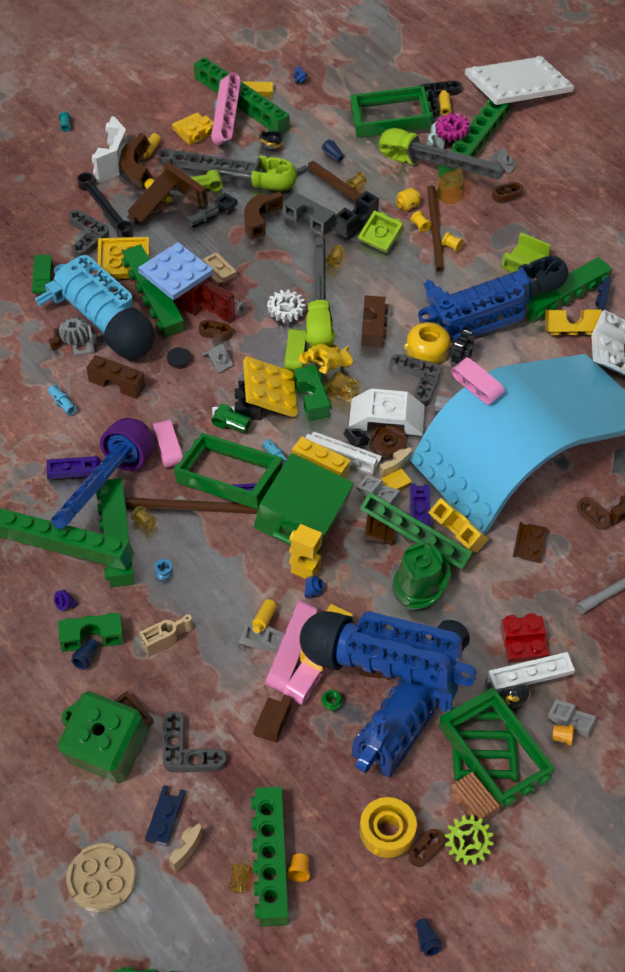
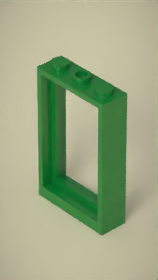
M424 85L350 95L356 138L382 135V133L391 128L405 131L431 128L433 112H430L431 104L427 102L429 101L428 91L425 92ZM418 100L420 102L422 115L364 123L361 108Z
M201 433L194 440L189 451L185 452L180 463L176 464L174 474L178 484L258 509L259 504L283 467V458ZM206 449L266 468V471L253 490L249 491L190 472V469Z
M494 687L440 717L438 727L469 770L476 774L501 805L500 808L503 806L510 807L520 796L526 797L535 790V787L540 784L545 786L552 780L555 768ZM490 707H493L540 770L503 793L455 728Z

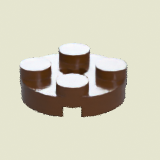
M391 424L385 425L382 428L379 426L371 433L370 449L375 454L393 460V453L407 448L408 439L403 429ZM390 439L392 443H386L385 441Z

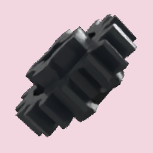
M464 329L460 337L458 336V339L455 338L450 351L451 366L455 367L465 358L471 359L475 347L473 340L475 337L474 332Z

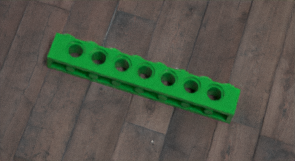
M204 57L194 63V78L218 94L221 79L230 73ZM240 81L237 108L271 132L275 131L283 134L288 131L290 127V114Z
M488 99L485 107L481 108L478 116L476 115L473 122L469 124L467 136H462L463 140L459 139L457 142H454L450 151L476 157L510 112L511 102L496 105ZM438 164L437 167L439 169V177L454 183L464 172L463 170Z

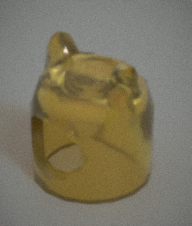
M461 167L457 168L456 171L445 172L440 177L437 196L440 201L447 204H456L463 199L465 182Z

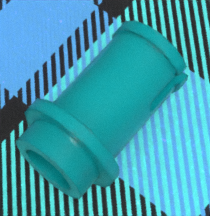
M63 111L58 116L61 125L60 129L63 132H68L70 130L71 115Z

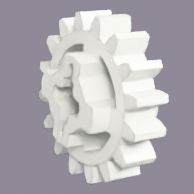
M280 290L279 294L274 292V296H270L267 301L268 313H271V318L276 316V321L282 319L283 323L286 320L292 322L293 318L298 320V316H303L305 311V300L302 299L301 294L296 295V291L290 293V290H287V292Z

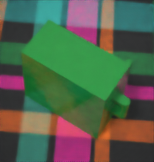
M291 453L259 504L253 528L290 546V535L293 530L298 529L300 524L322 533V545L316 553L319 555L348 502L354 482Z

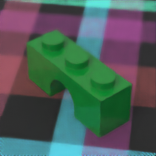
M315 365L294 369V382L298 394H310L303 396V409L307 420L313 421L328 418L329 410L332 409V403L326 397V386L321 383V372H317Z
M107 613L99 616L89 615L83 618H66L58 621L59 643L62 652L77 651L82 646L83 639L91 634L102 638L103 647L124 645L120 613Z

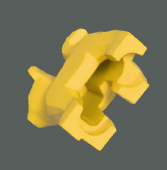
M316 344L309 348L308 351L300 353L298 360L303 364L315 362L321 365L319 371L327 374L329 370H335L338 367L347 368L354 364L352 355L348 352L349 346L340 351V347L336 344L330 347L325 344Z

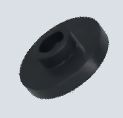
M173 348L167 353V362L173 367H184L191 360L190 352L185 348Z

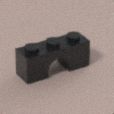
M365 191L356 198V204L352 211L345 207L334 216V231L348 238L369 220L374 210L378 212L379 198Z

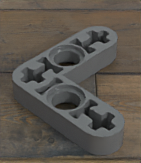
M80 210L69 212V223L86 233L72 245V255L74 258L81 255H89L98 247V238L109 237V228L106 224ZM88 223L93 224V225H91V226H85V224H88ZM88 240H95L92 243L86 242Z
M401 354L392 355L390 358V369L420 378L414 397L425 406L429 405L440 377V366L436 363ZM417 365L419 369L415 370L412 369L410 366ZM428 382L431 383L432 386L425 387L423 383Z
M170 711L165 715L163 765L168 772H217L224 769L226 766V755L220 749L183 750L184 721L182 714L178 711ZM172 719L177 721L176 730H172ZM171 737L179 739V743L174 746L169 745L167 741ZM171 752H175L176 761L173 765L170 764ZM193 756L201 759L197 765H191L188 761ZM204 757H207V764H205ZM214 757H219L218 764H214Z

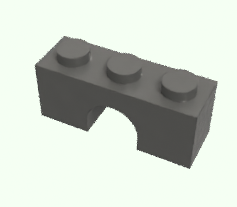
M296 192L283 202L284 216L296 222L302 217H309L310 229L322 236L334 226L335 212Z

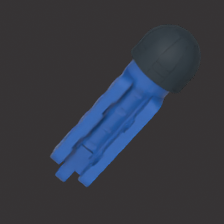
M331 611L319 612L311 616L304 623L300 632L301 649L314 664L333 670H339L342 666L351 668L360 666L363 671L369 673L379 671L388 678L394 679L397 676L403 678V681L407 683H423L424 687L433 689V697L439 699V707L442 708L443 712L452 710V701L458 691V684L471 686L478 674L473 666L462 663V639L457 633L371 611L363 613L358 625L354 624L351 616ZM385 624L392 626L394 630L388 629ZM426 635H431L435 640L428 639ZM461 672L468 673L471 678L465 677Z

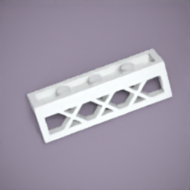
M314 431L312 435L307 434L305 437L350 459V468L372 476L382 460L381 455Z
M568 652L490 670L488 671L485 683L487 687L492 686L497 692H501L502 689L509 690L520 685H530L574 674L575 669Z

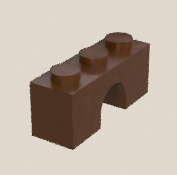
M365 295L363 320L369 321H363L361 346L382 347L383 340H386L387 330H384V327H387L388 317H384V314L388 315L389 305L385 304L386 297Z
M95 355L86 367L89 382L105 387L109 380L113 381L119 386L121 394L137 399L145 388L144 372Z

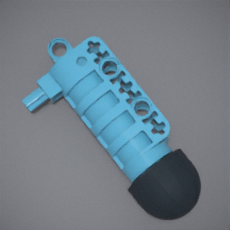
M81 255L67 264L56 266L54 269V281L45 285L47 292L35 298L39 307L50 300L57 304L66 299L104 334L105 343L123 358L135 359L143 357L153 347L155 333L152 323L140 311L130 308L133 305L132 294L88 255ZM93 271H98L96 274H90Z

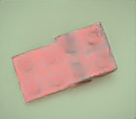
M211 276L173 300L174 304L194 316L205 308L208 312L217 315L220 319L230 324L235 320L234 295L212 283Z

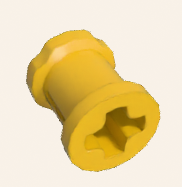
M422 211L415 212L410 219L413 224H416L421 233L427 232L431 228L432 222L424 217Z
M447 232L442 239V245L452 248L455 252L461 249L464 242L462 238L453 236L451 232Z

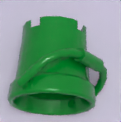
M423 543L411 545L404 551L400 567L394 575L392 587L395 596L403 604L407 605L409 610L431 607L439 602L447 590L452 576L450 563L442 559L440 552L433 546L430 549L425 547ZM442 564L446 566V572L443 575Z

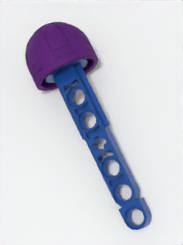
M123 418L114 422L105 431L100 439V447L105 458L65 502L60 511H57L51 518V522L56 529H61L68 525L117 468L125 471H135L144 464L154 447L153 434L144 422L133 418Z

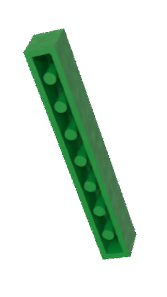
M0 508L1 538L127 570L134 556V551L128 540L69 525L56 529L49 520Z

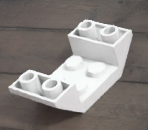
M113 116L109 123L107 122L106 132H108L107 144L110 148H97L96 153L92 156V163L94 164L93 175L96 176V183L99 184L119 176L122 171L120 158L122 150L127 143L126 129Z
M603 310L591 335L593 362L625 376V320Z
M369 389L352 398L349 428L367 431L368 422L405 425L404 432L406 435L422 436L425 405L409 392Z

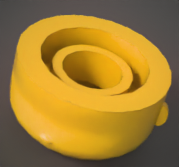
M424 322L415 325L409 331L404 349L409 357L440 365L448 358L453 343L448 331L444 327L436 323Z
M392 797L376 799L363 810L359 829L360 838L364 846L372 854L381 858L398 857L404 854L413 844L417 828L416 816L413 810L402 800ZM388 823L394 825L398 832L392 836H386L379 832L377 827Z

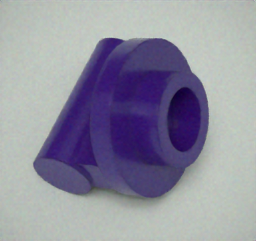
M65 589L57 591L54 595V604L59 610L73 609L78 605V602Z

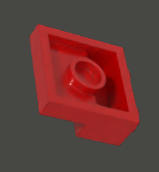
M529 613L521 618H517L516 615H508L505 619H502L500 630L508 663L532 661L549 656L545 638L546 629L542 616Z

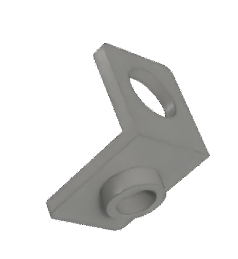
M504 148L492 154L487 160L488 162L497 160L508 174L516 166V163Z
M88 325L90 339L84 340V343H78L77 346L72 344L74 356L95 353L93 344H97L96 335L91 332L90 325ZM79 345L87 346L83 351L77 349Z
M223 343L201 353L202 356L209 355L218 373L233 365Z

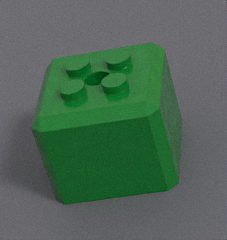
M88 691L81 694L57 745L59 751L69 764L113 782L121 783L126 781L149 730L138 710ZM96 726H104L105 730L102 735L96 736L93 734Z

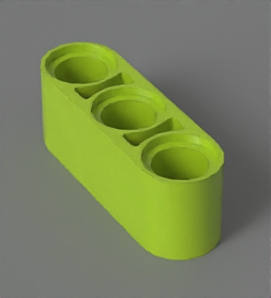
M289 329L284 369L294 372V369L303 367V363L298 360L300 353L305 352L307 330Z

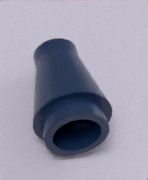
M328 139L323 143L322 150L324 154L335 159L337 162H341L344 159L345 155L341 152L335 141Z
M89 639L72 654V664L81 670L89 667L99 647L98 642L94 639Z
M428 919L418 920L415 923V927L417 929L420 951L424 952L425 956L438 954L442 950V940L429 924Z

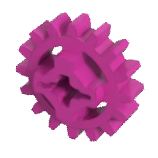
M449 112L448 116L443 114L442 118H438V122H435V133L438 134V138L442 137L443 141L448 139V142L451 140L457 142L458 138L463 140L462 136L466 137L467 132H469L467 117H463V114L457 115V112L453 115Z

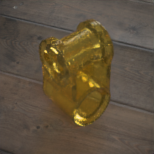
M340 372L334 373L325 385L330 395L339 397L351 403L352 398L360 395V382Z

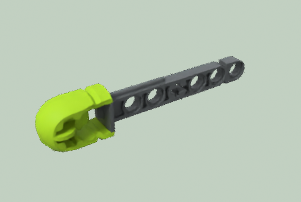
M388 129L382 133L379 139L381 153L395 161L415 165L420 159L498 180L505 173L504 167L498 163L422 144L417 134L408 133L402 129Z
M161 149L157 154L161 164L169 162L177 167L207 172L217 170L220 174L252 179L253 187L261 188L263 186L264 189L283 192L291 189L297 178L295 166L288 160L270 157L267 159L266 156H259L256 163L185 151H175L173 149Z
M324 236L315 237V301L308 303L309 312L307 313V333L305 336L310 347L316 344H325L330 347L334 344L336 336L335 331L332 329L333 319L329 301H326V247Z

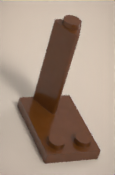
M166 162L163 165L164 171L129 208L127 218L133 223L136 221L142 223L173 188L189 198L194 205L205 209L208 206L206 189L178 168Z

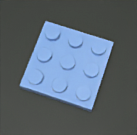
M179 242L138 267L141 275L173 300L213 275V269Z

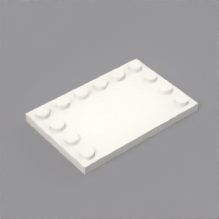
M541 56L465 69V75L496 105L568 93L574 90V85Z

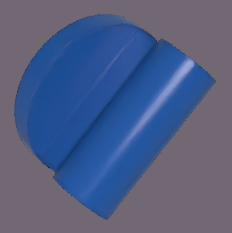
M299 66L293 73V77L296 78L294 81L296 84L298 82L300 84L305 82L308 75L307 72L303 73L302 68Z
M318 576L306 578L305 598L309 599L312 596H319L323 593L324 583Z

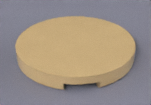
M97 843L82 849V852L69 864L66 882L72 899L80 907L93 912L110 911L122 905L131 895L136 883L135 866L130 855L114 844Z

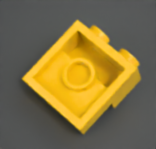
M197 112L173 123L172 129L188 145H192L212 135L214 122L208 116L202 117Z

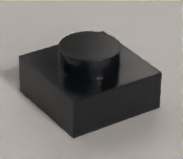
M224 193L214 201V204L220 210L228 213L238 205V200Z
M346 428L343 434L353 446H367L370 440L361 429Z

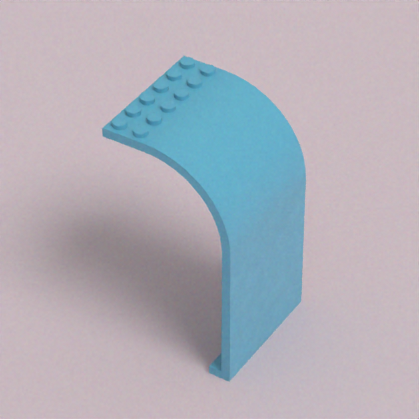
M581 354L507 365L487 372L501 383L505 391L504 394L492 404L487 405L466 387L461 389L435 416L410 461L448 502L487 535L504 505L516 489L549 459L577 445L625 435V390L593 362L588 355Z

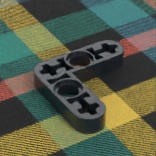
M456 80L420 85H424L425 92L428 91L429 100L432 101L430 102L432 108L430 112H433V118L439 116L440 107L436 98L439 97L441 91L446 90L450 96L458 95L461 92V83Z

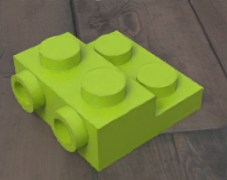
M374 210L359 234L358 240L388 253L393 243H397L405 230L401 220L397 218L392 219L384 212L379 213Z

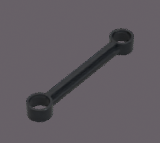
M87 172L79 174L77 177L78 187L83 191H88L116 226L117 236L119 238L132 237L134 234L133 224L120 217L95 186L94 176Z

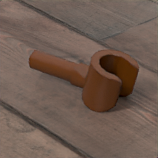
M55 328L54 338L49 339L51 349L61 347L58 329Z

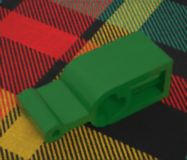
M34 255L32 294L47 292L45 285L51 282L53 277L54 265L52 255Z

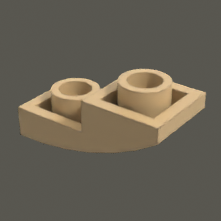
M411 447L398 450L393 453L392 461H386L381 464L379 478L381 479L399 469H404L410 463Z
M199 823L194 827L187 828L183 832L181 837L182 848L178 847L170 854V868L175 873L189 861L201 841L202 827Z

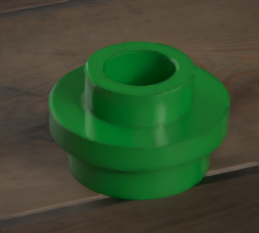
M328 690L323 694L321 702L325 709L334 711L341 707L343 699L338 691ZM335 700V703H330L328 701Z

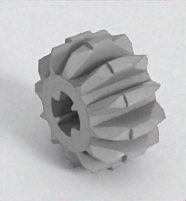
M77 317L76 319H65L64 323H60L59 335L62 341L68 343L69 346L72 344L77 346L78 343H84V340H87L89 336L88 325L85 319Z

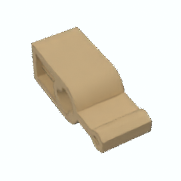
M187 614L176 622L163 620L140 631V643L148 657L174 645L178 635L192 631V617L190 614Z

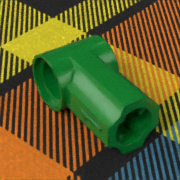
M220 404L211 422L221 429L229 427L241 433H247L251 418L234 412L226 404Z

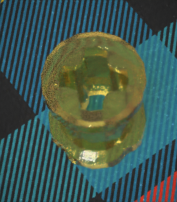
M357 172L353 178L346 180V184L356 191L358 187L367 183V178L362 172Z
M333 245L331 253L326 257L327 264L338 267L341 258L346 254V250L340 245Z
M138 506L131 514V519L139 522L145 531L150 530L156 524V517L146 512L144 506Z
M241 863L232 864L230 867L232 871L231 883L228 884V890L234 893L248 892L246 884L251 867Z

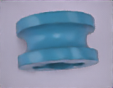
M167 559L158 560L155 563L156 576L160 579L170 578L173 574L172 563Z

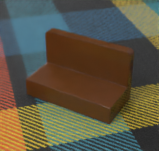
M284 694L281 701L268 698L253 734L277 743L292 708V697Z

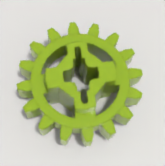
M462 815L461 822L455 818L454 823L456 825H448L451 834H445V837L449 838L450 842H447L445 846H451L452 850L449 852V855L457 854V862L463 858L465 865L468 864L469 860H472L475 865L477 864L478 857L482 861L485 860L484 852L487 854L491 853L487 847L488 845H494V842L489 841V837L494 834L487 832V829L490 827L489 824L482 825L483 818L475 821V816L471 815L470 820H467L466 816ZM464 824H473L470 830L464 831L459 828ZM480 829L484 834V844L479 840L478 833ZM475 830L473 834L475 844L470 843L464 849L466 839L463 838L464 835L468 836ZM454 836L460 840L461 846L459 849L455 845ZM475 848L480 851L475 855H466L469 849Z

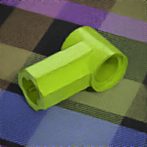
M210 170L206 175L191 177L204 186L205 189H210L213 192L223 188L222 179L217 170Z

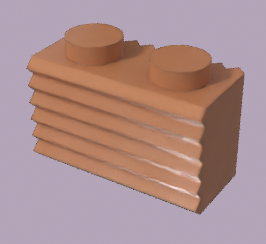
M474 772L464 776L452 785L451 799L457 806L460 805L464 809V814L468 820H470L471 815H474L475 821L483 818V824L499 813L501 805Z

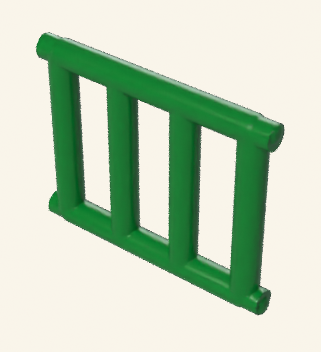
M483 711L469 720L502 719L496 711ZM459 725L455 727L463 739H507L508 750H472L477 758L509 759L510 770L486 771L492 779H511L512 782L519 781L516 738L507 726V731L460 730ZM452 746L454 780L459 781L464 776L470 774L471 771L469 769H462L461 757Z

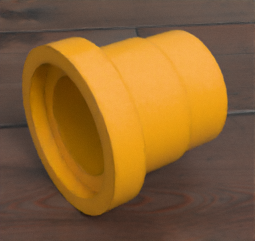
M554 725L553 741L567 743V746H572L574 725Z
M301 853L292 856L291 865L287 870V877L294 882H306L309 880V857Z

